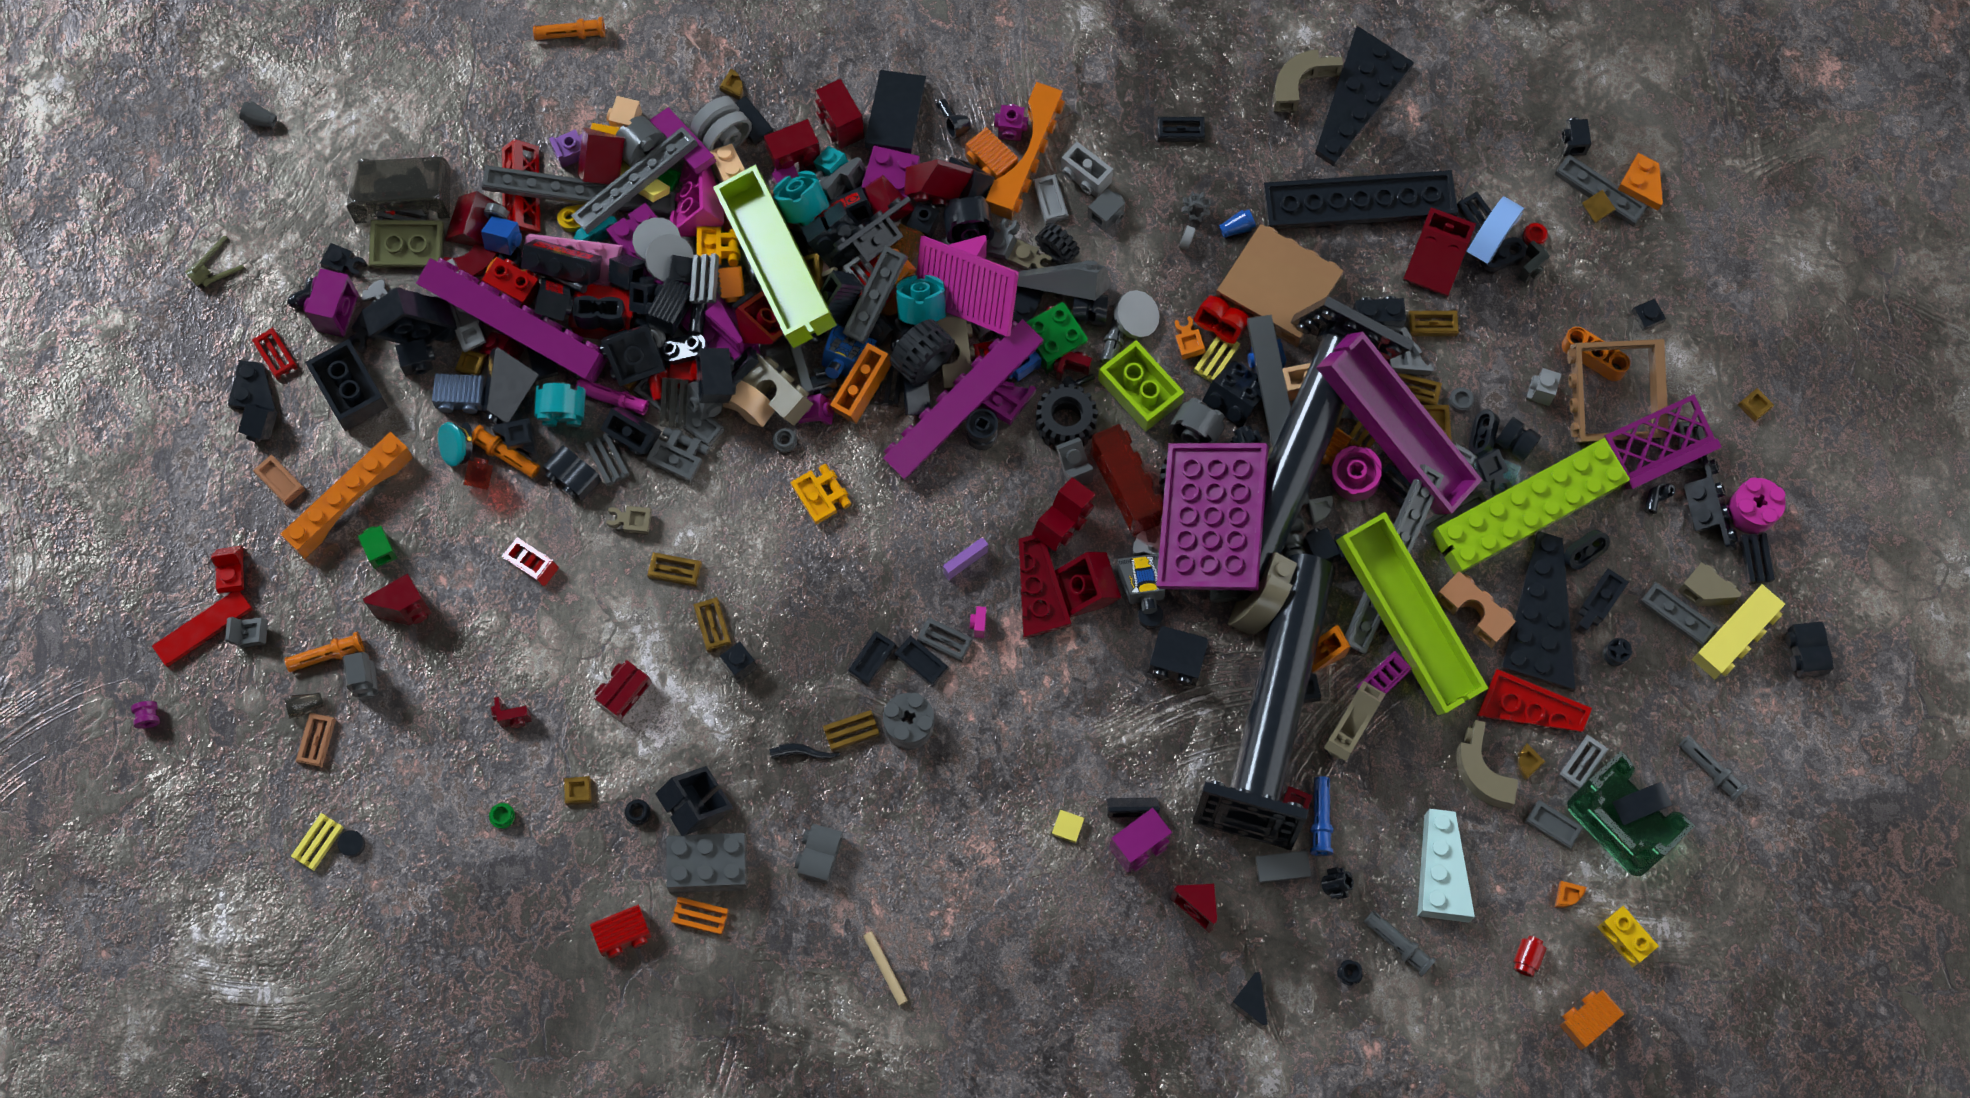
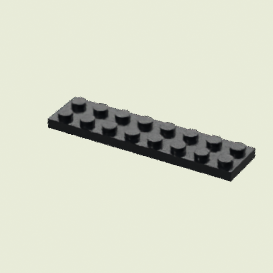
M1452 170L1264 182L1263 184L1267 225L1274 229L1427 219L1431 207L1456 217L1458 214Z

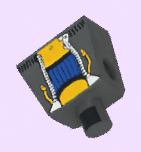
M1159 553L1118 559L1117 572L1129 603H1141L1144 614L1156 612V601L1164 599L1165 589H1158L1156 586Z

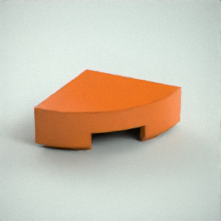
M1560 881L1555 907L1566 908L1574 905L1583 897L1587 887Z

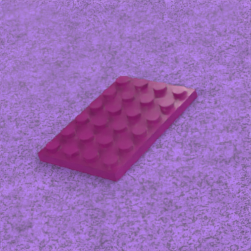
M1267 443L1168 444L1156 583L1158 589L1258 590L1269 448Z

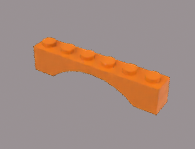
M1036 82L1028 100V115L1033 132L1030 145L1023 158L1013 169L994 180L986 198L991 213L1012 220L1015 212H1020L1023 204L1021 197L1023 193H1028L1032 182L1030 176L1032 173L1037 172L1040 164L1038 157L1040 153H1045L1048 145L1047 136L1049 133L1053 134L1057 123L1055 117L1063 111L1065 101L1062 100V90Z
M390 431L280 535L303 559L307 558L323 543L336 521L358 498L376 484L398 473L413 459L408 447Z

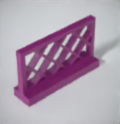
M1695 394L1604 435L1630 478L1624 485L1626 490L1636 488L1722 448L1718 438L1715 439ZM1691 402L1694 409L1691 419L1679 415L1682 405ZM1677 408L1675 413L1670 412L1671 410ZM1664 413L1673 416L1669 429L1657 425L1660 415ZM1655 418L1654 421H1653V423L1647 422V421H1649V420ZM1677 419L1690 423L1686 435L1673 431ZM1645 424L1651 427L1647 440L1635 436L1638 425ZM1694 424L1703 428L1706 435L1705 438L1700 440L1690 438ZM1632 429L1631 434L1627 433L1626 431ZM1655 429L1668 433L1663 446L1651 442ZM1619 434L1629 437L1625 450L1617 448L1612 438ZM1672 435L1684 439L1681 449L1677 451L1667 448ZM1633 439L1645 443L1641 456L1629 452ZM1688 441L1693 442L1692 444L1686 446ZM1649 445L1662 449L1659 458L1655 461L1645 458ZM1666 451L1670 452V454L1664 456ZM1627 455L1639 459L1636 470L1628 473L1624 465ZM1644 461L1649 463L1645 466H1642Z

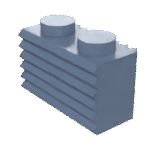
M435 374L432 403L440 412L451 413L453 409H457L465 413L475 414L477 410H482L486 380L482 375Z

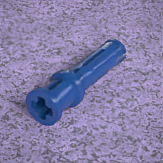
M1325 776L1314 778V824L1310 828V832L1313 834V848L1310 849V853L1315 856H1330L1334 854V850L1331 848V834L1334 833V829L1330 824V778Z

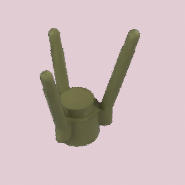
M223 236L197 263L185 271L196 286L202 283L207 287L214 281L244 269L243 265H239L208 277L211 272L204 264L227 240V236Z

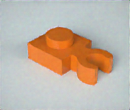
M1190 316L1187 317L1188 325L1181 326L1179 321L1175 320L1176 331L1179 333L1175 337L1182 360L1206 353L1199 329L1194 330L1193 319Z

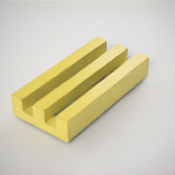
M1216 336L1194 368V372L1212 383L1226 368L1239 349L1240 343H1227ZM1222 342L1223 345L1205 371L1201 370L1218 344ZM1228 346L1231 347V350L1214 375H1209Z
M321 813L291 857L315 871L344 827ZM324 822H326V824H325L324 827L321 829V831L319 832V834L317 835V837L314 839V841L312 842V844L310 845V847L308 848V850L305 852V854L303 855V857H301V855L303 854V852L305 851V849L308 847V845L310 844V842L312 841V839L315 837V835L317 834V832L319 831V829L321 828V826L324 824ZM331 827H334L333 831L331 832L327 840L324 842V844L322 845V847L310 863L308 861L309 858L316 850V848L319 846V844L322 842V839L325 837Z

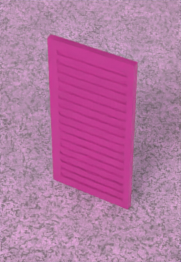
M921 236L916 272L917 279H925V275H931L943 281L946 312L1004 336H1010L1019 272L926 236Z

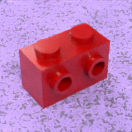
M498 257L482 278L484 283L501 291L498 296L501 297L502 293L519 301L521 303L519 308L521 309L523 305L530 307L537 296L540 286L536 274L529 270L524 272L513 261L509 259L504 261Z

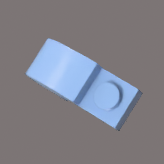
M1503 196L1480 228L1467 252L1488 264L1511 228L1521 218L1524 208Z

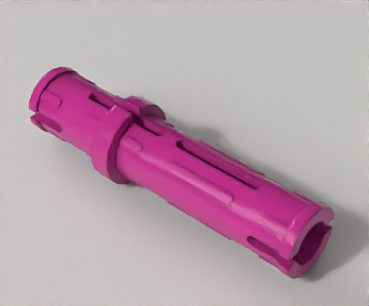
M580 378L575 390H577V386L583 387L586 390L585 395L617 407H623L626 410L643 416L649 407L648 400L634 397L627 391H616Z

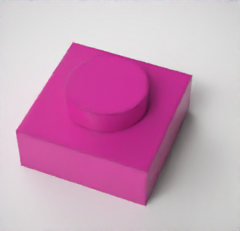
M976 606V614H971L970 629H974L975 638H984L986 607Z

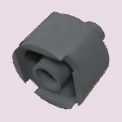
M644 116L632 118L630 120L632 123L629 126L625 127L623 125L616 133L617 136L625 137L622 160L630 168L667 139L666 135Z
M1191 398L1180 407L1168 427V434L1170 436L1172 433L1176 438L1174 443H1217L1225 429L1223 422L1225 416L1219 410H1212L1203 405L1199 399Z
M902 693L895 696L884 708L883 724L885 734L891 743L904 749L913 750L922 747L928 742L934 730L932 706L919 693ZM910 718L913 720V724L909 725L907 721L905 722V719Z

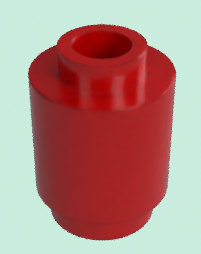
M1528 936V939L1523 938L1513 961L1516 972L1528 977H1534L1535 972L1539 971L1547 950L1543 946L1541 939Z

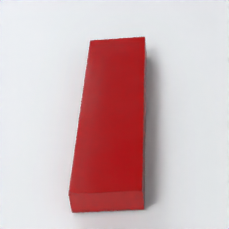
M241 591L231 592L152 645L163 664L168 668L226 629L229 617L240 619L253 609Z

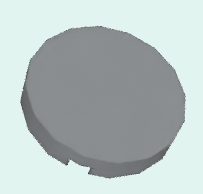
M651 218L643 221L637 226L633 234L632 243L636 255L645 261L646 249L650 242L658 236L665 234L680 236L678 228L671 221L664 218Z
M665 234L658 236L650 242L646 249L645 261L647 270L654 278L661 282L668 278L671 255L693 258L694 254L691 246L678 235Z
M1134 290L1118 298L1114 305V319H1117L1118 328L1122 333L1130 338L1140 339L1149 336L1155 331L1159 324V311L1152 297L1145 292Z

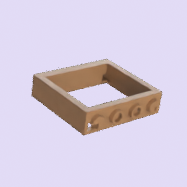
M1664 339L1590 342L1570 345V349L1567 352V360L1571 364L1572 374H1569L1568 383L1569 387L1572 388L1573 398H1570L1569 406L1570 412L1574 414V423H1571V436L1575 437V442L1599 441L1604 438V435L1608 434L1585 433L1582 352L1648 349L1651 413L1667 407ZM1668 414L1660 415L1657 423L1658 426L1669 429ZM1655 429L1652 439L1666 438L1668 433ZM1650 431L1636 432L1635 436L1647 439ZM1619 434L1612 439L1628 440L1629 437Z

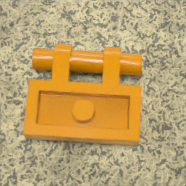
M697 226V255L707 254L711 256L712 253H716L719 256L718 265H721V259H727L732 267L738 265L741 257L738 248L740 242L733 229H730L728 233H721V227Z
M823 464L818 468L822 475L817 478L811 470L790 482L791 487L815 525L837 513L833 505L836 502H839L843 509L848 508L852 504L848 498V492L840 486L836 480V473L834 470H830L827 464ZM828 484L833 493L827 495L822 486Z

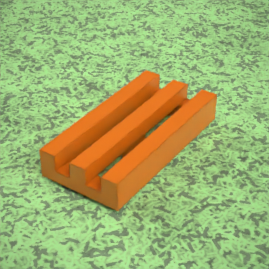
M678 897L671 923L722 936L729 910ZM682 905L722 914V916L719 918L683 909ZM682 914L719 923V927L716 928L680 919L679 916Z

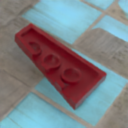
M1033 535L1019 538L1023 640L1070 627L1072 623L1047 545Z

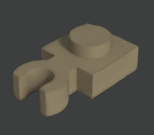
M1017 239L1007 263L1023 270H1030L1031 266L1035 267V269L1044 268L1040 265L1043 262L1051 264L1052 257L1047 254L1037 255L1039 248Z
M626 506V512H621L615 507L608 509L610 515H617L616 520H607L606 524L608 527L618 528L623 525L624 532L649 535L652 516L651 508Z

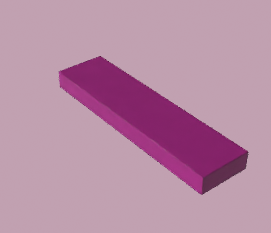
M669 107L649 120L667 138L683 127L697 141L698 146L682 158L696 174L701 173L717 162L714 155Z

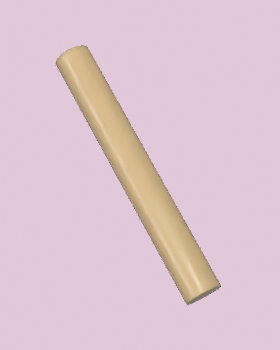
M873 932L866 933L863 937L899 1006L905 1004L908 1000Z

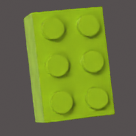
M1137 340L1099 369L1098 381L1145 432L1183 402L1184 391Z

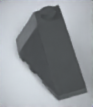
M1092 260L1018 271L1017 286L1089 300H1096L1111 287V280L1106 266L1098 265L1096 261Z

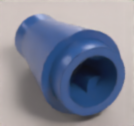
M1249 209L1245 211L1240 210L1230 219L1219 225L1224 238L1250 232L1252 228L1256 227Z

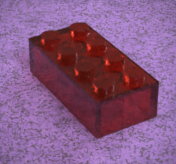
M1117 424L1092 436L1090 453L1133 537L1142 531L1159 526L1163 510V500L1159 494L1155 495L1152 489V478L1148 472L1144 473L1141 467L1143 464L1138 451H1133L1130 445L1132 440L1128 431H1123L1121 425Z

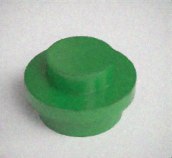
M496 804L489 812V820L498 829L508 828L515 820V811L509 804Z

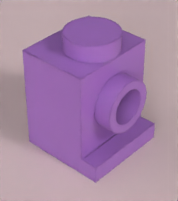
M576 129L557 138H549L552 149L562 168L579 161L582 134L578 135Z

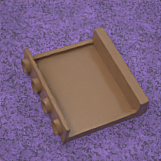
M1260 224L1217 289L1216 296L1223 299L1230 308H1237L1245 312L1250 318L1272 314L1276 336L1298 347L1304 333L1296 329L1297 326L1291 324L1294 314L1329 296L1335 285L1340 282L1344 270L1340 269L1336 263L1322 259L1315 251L1306 250L1299 246L1295 240L1283 237L1274 228Z

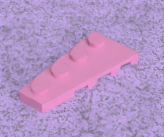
M535 234L526 236L525 244L538 239L602 256L600 277L592 284L612 287L613 283L608 282L609 259L620 256L623 245Z

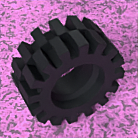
M1050 222L1036 235L1035 241H1037L1036 244L1040 247L1041 252L1051 256L1052 262H1056L1057 265L1069 264L1080 253L1077 242L1073 241V237L1068 235L1065 229L1062 230L1060 225L1056 226L1055 223Z

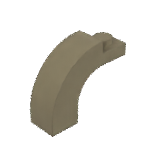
M1316 49L1302 52L1291 58L1278 74L1273 93V112L1297 111L1299 104L1298 87L1304 81L1316 77H1340L1343 67L1342 57L1328 55L1319 58V52Z
M1277 552L1272 553L1258 585V590H1255L1247 599L1236 602L1228 625L1247 635L1256 634L1264 629L1276 616L1288 597L1293 586L1289 583L1297 563Z
M1363 681L1324 749L1328 750L1333 757L1347 761L1383 700L1385 693Z
M1475 720L1471 727H1467L1464 742L1468 743L1461 742L1457 747L1456 761L1459 774L1467 788L1477 798L1492 806L1510 810L1515 804L1518 779L1500 776L1487 767L1481 752L1486 722Z

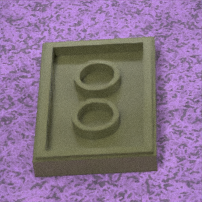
M371 220L368 266L370 268L424 269L430 258L438 261L439 258L443 259L444 222L442 220Z

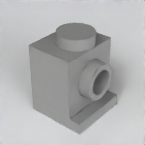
M1542 368L1539 376L1534 375L1532 377L1526 399L1550 406L1556 395L1561 373Z

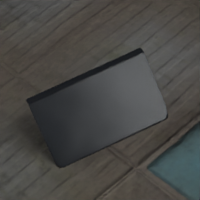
M1155 797L1108 798L1106 801L1108 818L1141 817L1152 808H1154L1158 815L1160 811L1158 799Z

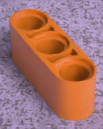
M1572 327L1568 330L1562 341V349L1567 354L1570 345L1575 344L1571 341V338L1577 339L1579 343L1605 341L1582 327ZM1620 350L1596 351L1601 357L1594 356L1591 351L1582 352V364L1611 381L1621 380L1631 365L1629 357ZM1612 364L1619 365L1622 370L1615 369Z

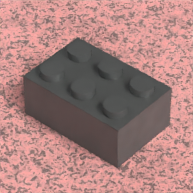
M745 833L685 835L683 837L681 835L666 836V878L668 891L670 893L748 890L747 838Z

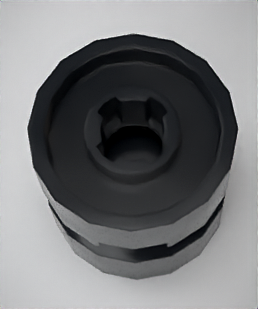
M1101 295L1096 300L1074 297L1073 317L1077 323L1086 324L1090 321L1092 325L1106 326L1108 295Z
M988 409L974 410L967 418L966 437L969 445L974 449L987 450L997 441L998 419Z
M1512 417L1497 437L1495 443L1505 450L1511 448L1512 454L1524 462L1542 436L1532 429L1525 430V424Z

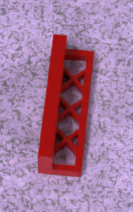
M513 139L502 148V168L526 169L530 172L539 173V146ZM523 150L531 152L530 162L524 157ZM502 193L503 207L509 211L507 220L518 222L519 230L534 234L539 233L540 198L531 197L532 204L529 205L523 196ZM525 212L532 219V225L524 223Z

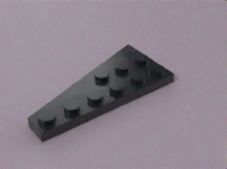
M1356 26L1315 152L1317 156L1334 167L1414 65L1412 60L1359 26Z
M1538 531L1514 616L1516 622L1511 628L1500 670L1574 692L1575 677L1563 538Z

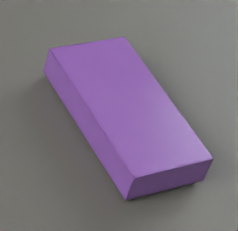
M980 538L943 565V574L948 580L988 553V543L985 539Z

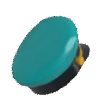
M446 422L438 430L439 451L447 465L453 467L465 464L471 457L473 447L472 429L467 422L463 423L461 427L451 422Z

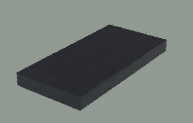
M880 70L864 142L865 148L873 149V146H878L904 153H912L926 76Z

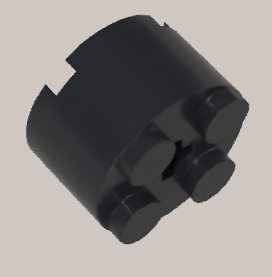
M984 197L953 198L948 201L943 217L949 244L983 235L986 236L987 240L989 239V242L993 239L994 227L991 209Z

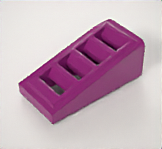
M717 301L705 311L707 323L735 350L742 353L744 351L742 337L722 303Z
M1394 651L1363 681L1370 683L1386 695L1411 672L1412 668ZM1391 663L1401 672L1400 674L1390 665ZM1384 669L1394 678L1392 681L1382 672ZM1376 676L1386 685L1385 688L1375 680ZM1363 681L1356 686L1357 690L1360 688Z

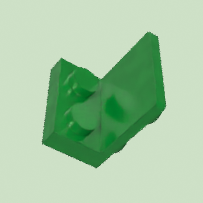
M1064 302L1026 322L1043 339V343L1035 351L1041 357V367L1046 374L1053 371L1056 359L1088 342L1087 336Z

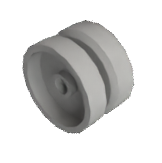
M722 96L707 103L699 110L691 123V131L700 141H703V145L709 151L729 144H733L736 149L744 142L752 129L750 120L743 112L739 111V107L729 96Z

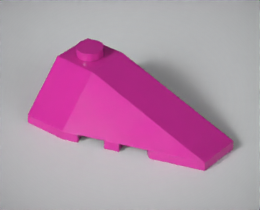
M684 161L679 180L683 185L680 192L676 193L675 201L678 204L676 211L671 212L670 221L678 228L681 237L697 236V226L722 227L724 224V209L713 188L717 184L711 166L696 174Z

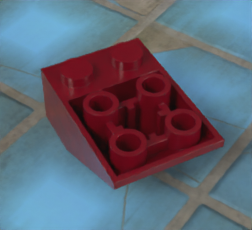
M1431 207L1403 280L1448 297L1476 223Z

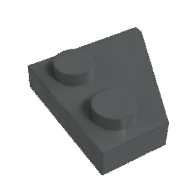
M1386 326L1412 340V336L1406 327ZM1415 342L1410 351L1387 361L1394 371L1400 374L1429 376L1434 371L1431 364L1427 366L1421 358L1420 354L1422 351Z

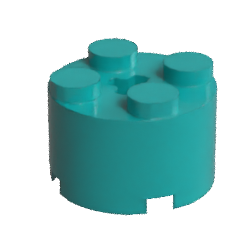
M811 171L797 172L799 176L793 179L789 175L782 179L773 189L774 199L787 223H801L806 226L814 221V217L830 205L817 176Z
M917 275L898 282L896 299L899 320L915 326L928 319L937 322L946 317L945 288L941 279L931 275H925V279H917Z
M545 383L543 384V389L539 385L536 386L534 417L542 421V425L547 427H556L557 422L566 423L569 427H580L581 421L584 420L586 390L580 386H577V390L570 389L571 384Z

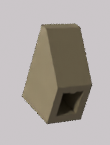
M1702 562L1678 589L1680 594L1697 607L1732 605L1742 594L1738 591L1735 584L1725 581L1713 567Z

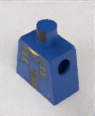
M837 324V326L832 328L823 353L822 365L826 368L827 376L832 379L838 378L840 374L847 377L866 344L869 343L876 347L877 341L868 338L866 344H863L843 334L842 332L845 327Z

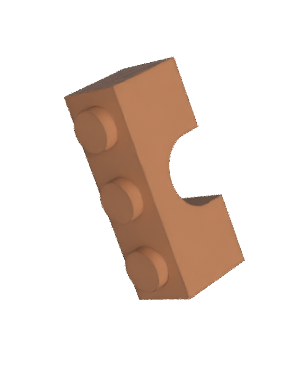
M1460 571L1455 574L1436 596L1437 601L1453 615L1463 607L1474 608L1480 615V623L1476 626L1473 633L1491 649L1516 622L1510 611L1499 607L1488 592L1481 591L1470 576L1463 575Z

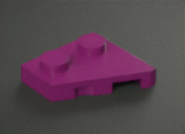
M1003 382L980 407L992 411L996 417L1011 425L1034 396L1037 388L1030 385L1029 388L1016 387L1014 383Z

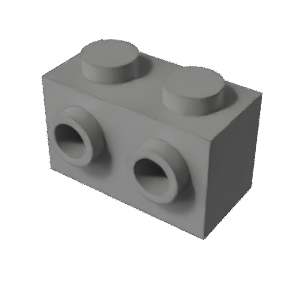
M1078 142L1061 159L1062 174L1068 180H1074L1078 183L1081 189L1089 195L1092 194L1098 198L1112 183L1113 168Z

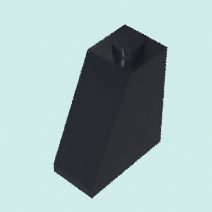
M498 347L493 348L490 352L482 411L487 414L486 418L496 425L510 421L539 375Z

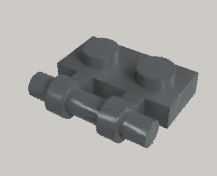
M666 426L662 435L668 437V441L665 442L657 439L646 460L648 463L691 483L702 464V460L695 455L698 452L707 455L710 447L703 444L702 440L696 437L692 439L684 435L683 431L677 428L673 430ZM680 443L687 446L688 449L684 451L677 448L676 445Z

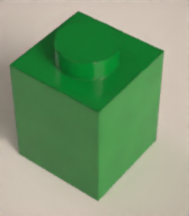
M381 525L369 527L363 531V534L358 535L365 554L374 569L398 559Z

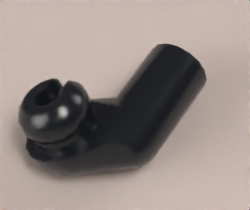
M1663 483L1651 488L1648 492L1645 512L1657 514L1659 502L1675 494L1674 485Z

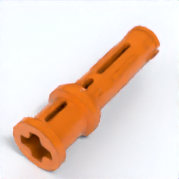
M602 16L595 20L580 18L575 23L533 26V35L535 41L576 36L579 39H586L589 36L604 38L605 23Z
M478 425L473 430L472 445H477L485 450L488 456H497L531 479L538 474L541 466L514 449L508 450L500 436H493L485 431L482 425Z
M357 631L352 636L343 639L334 638L328 645L293 656L285 657V664L287 670L291 673L292 671L333 658L342 660L345 655L365 652L364 644Z

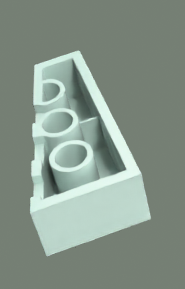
M1429 809L1424 815L1417 916L1469 923L1475 915L1456 812Z

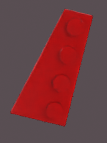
M1496 669L1477 716L1583 732L1592 708Z

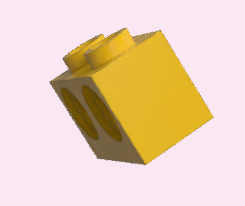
M1624 906L1620 907L1597 926L1632 968L1659 947Z

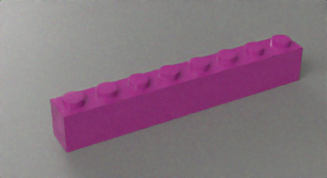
M1023 319L1019 323L1014 321L1011 327V335L1005 336L1002 340L997 338L988 347L990 352L984 358L980 355L970 365L973 369L967 375L964 373L960 374L953 382L956 386L950 392L947 390L943 391L936 399L938 404L932 410L929 407L926 408L918 417L921 421L915 427L909 425L901 433L903 438L897 444L892 442L884 450L886 455L883 457V460L905 481L968 418L970 413L976 410L1043 343V339Z

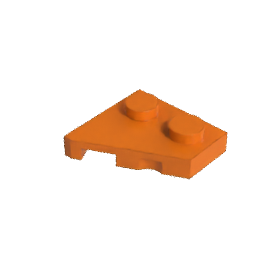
M1638 152L1618 190L1658 211L1663 204L1659 163Z

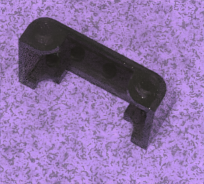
M440 155L421 158L358 160L352 166L347 193V209L354 223H367V216L369 214L371 217H376V212L414 209H422L424 214H429V210L437 213L438 219L450 218V165L448 161Z

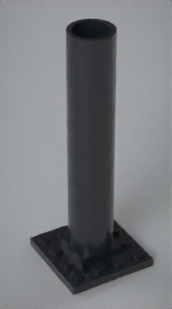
M1329 296L1294 314L1291 320V324L1297 326L1296 329L1298 331L1316 336L1320 344L1267 461L1259 583L1271 554L1275 552L1281 554L1346 407L1344 401L1316 367L1329 353L1335 352L1333 349L1347 334L1364 332L1386 361L1410 351L1414 344V341Z
M1293 554L1288 557V559L1297 563L1289 583L1293 586L1281 609L1270 623L1230 786L1228 788L1219 781H1205L1192 820L1193 824L1292 850L1307 819L1309 809L1303 808L1301 804L1296 802L1283 803L1280 801L1335 576V567L1331 562L1310 554Z

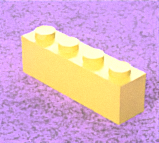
M1762 584L1692 660L1714 680L1720 674L1726 676L1735 667L1732 663L1736 657L1742 659L1751 650L1748 644L1752 640L1758 642L1767 632L1764 627L1768 623L1773 625L1783 615L1780 610L1785 603Z

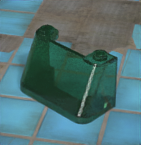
M1620 751L1569 798L1567 807L1579 823L1628 873L1633 876H1642L1679 843L1695 825L1680 812H1671L1665 817L1659 811L1623 826L1612 802L1639 791V789L1629 780L1635 773V767L1631 760Z

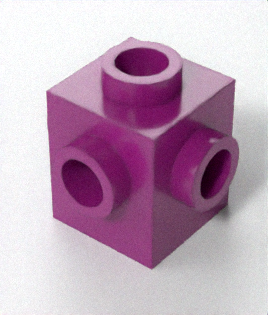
M1015 104L1001 105L1000 113L995 114L994 127L998 128V139L1021 142L1022 132L1027 131L1028 117H1024L1025 107H1019Z

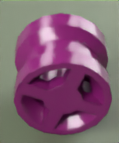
M142 701L131 706V712L135 715L133 720L135 728L145 729L160 724V718L156 715V710L158 709L157 702Z

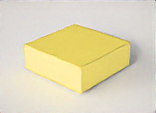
M1060 810L1052 835L1076 844L1085 818Z

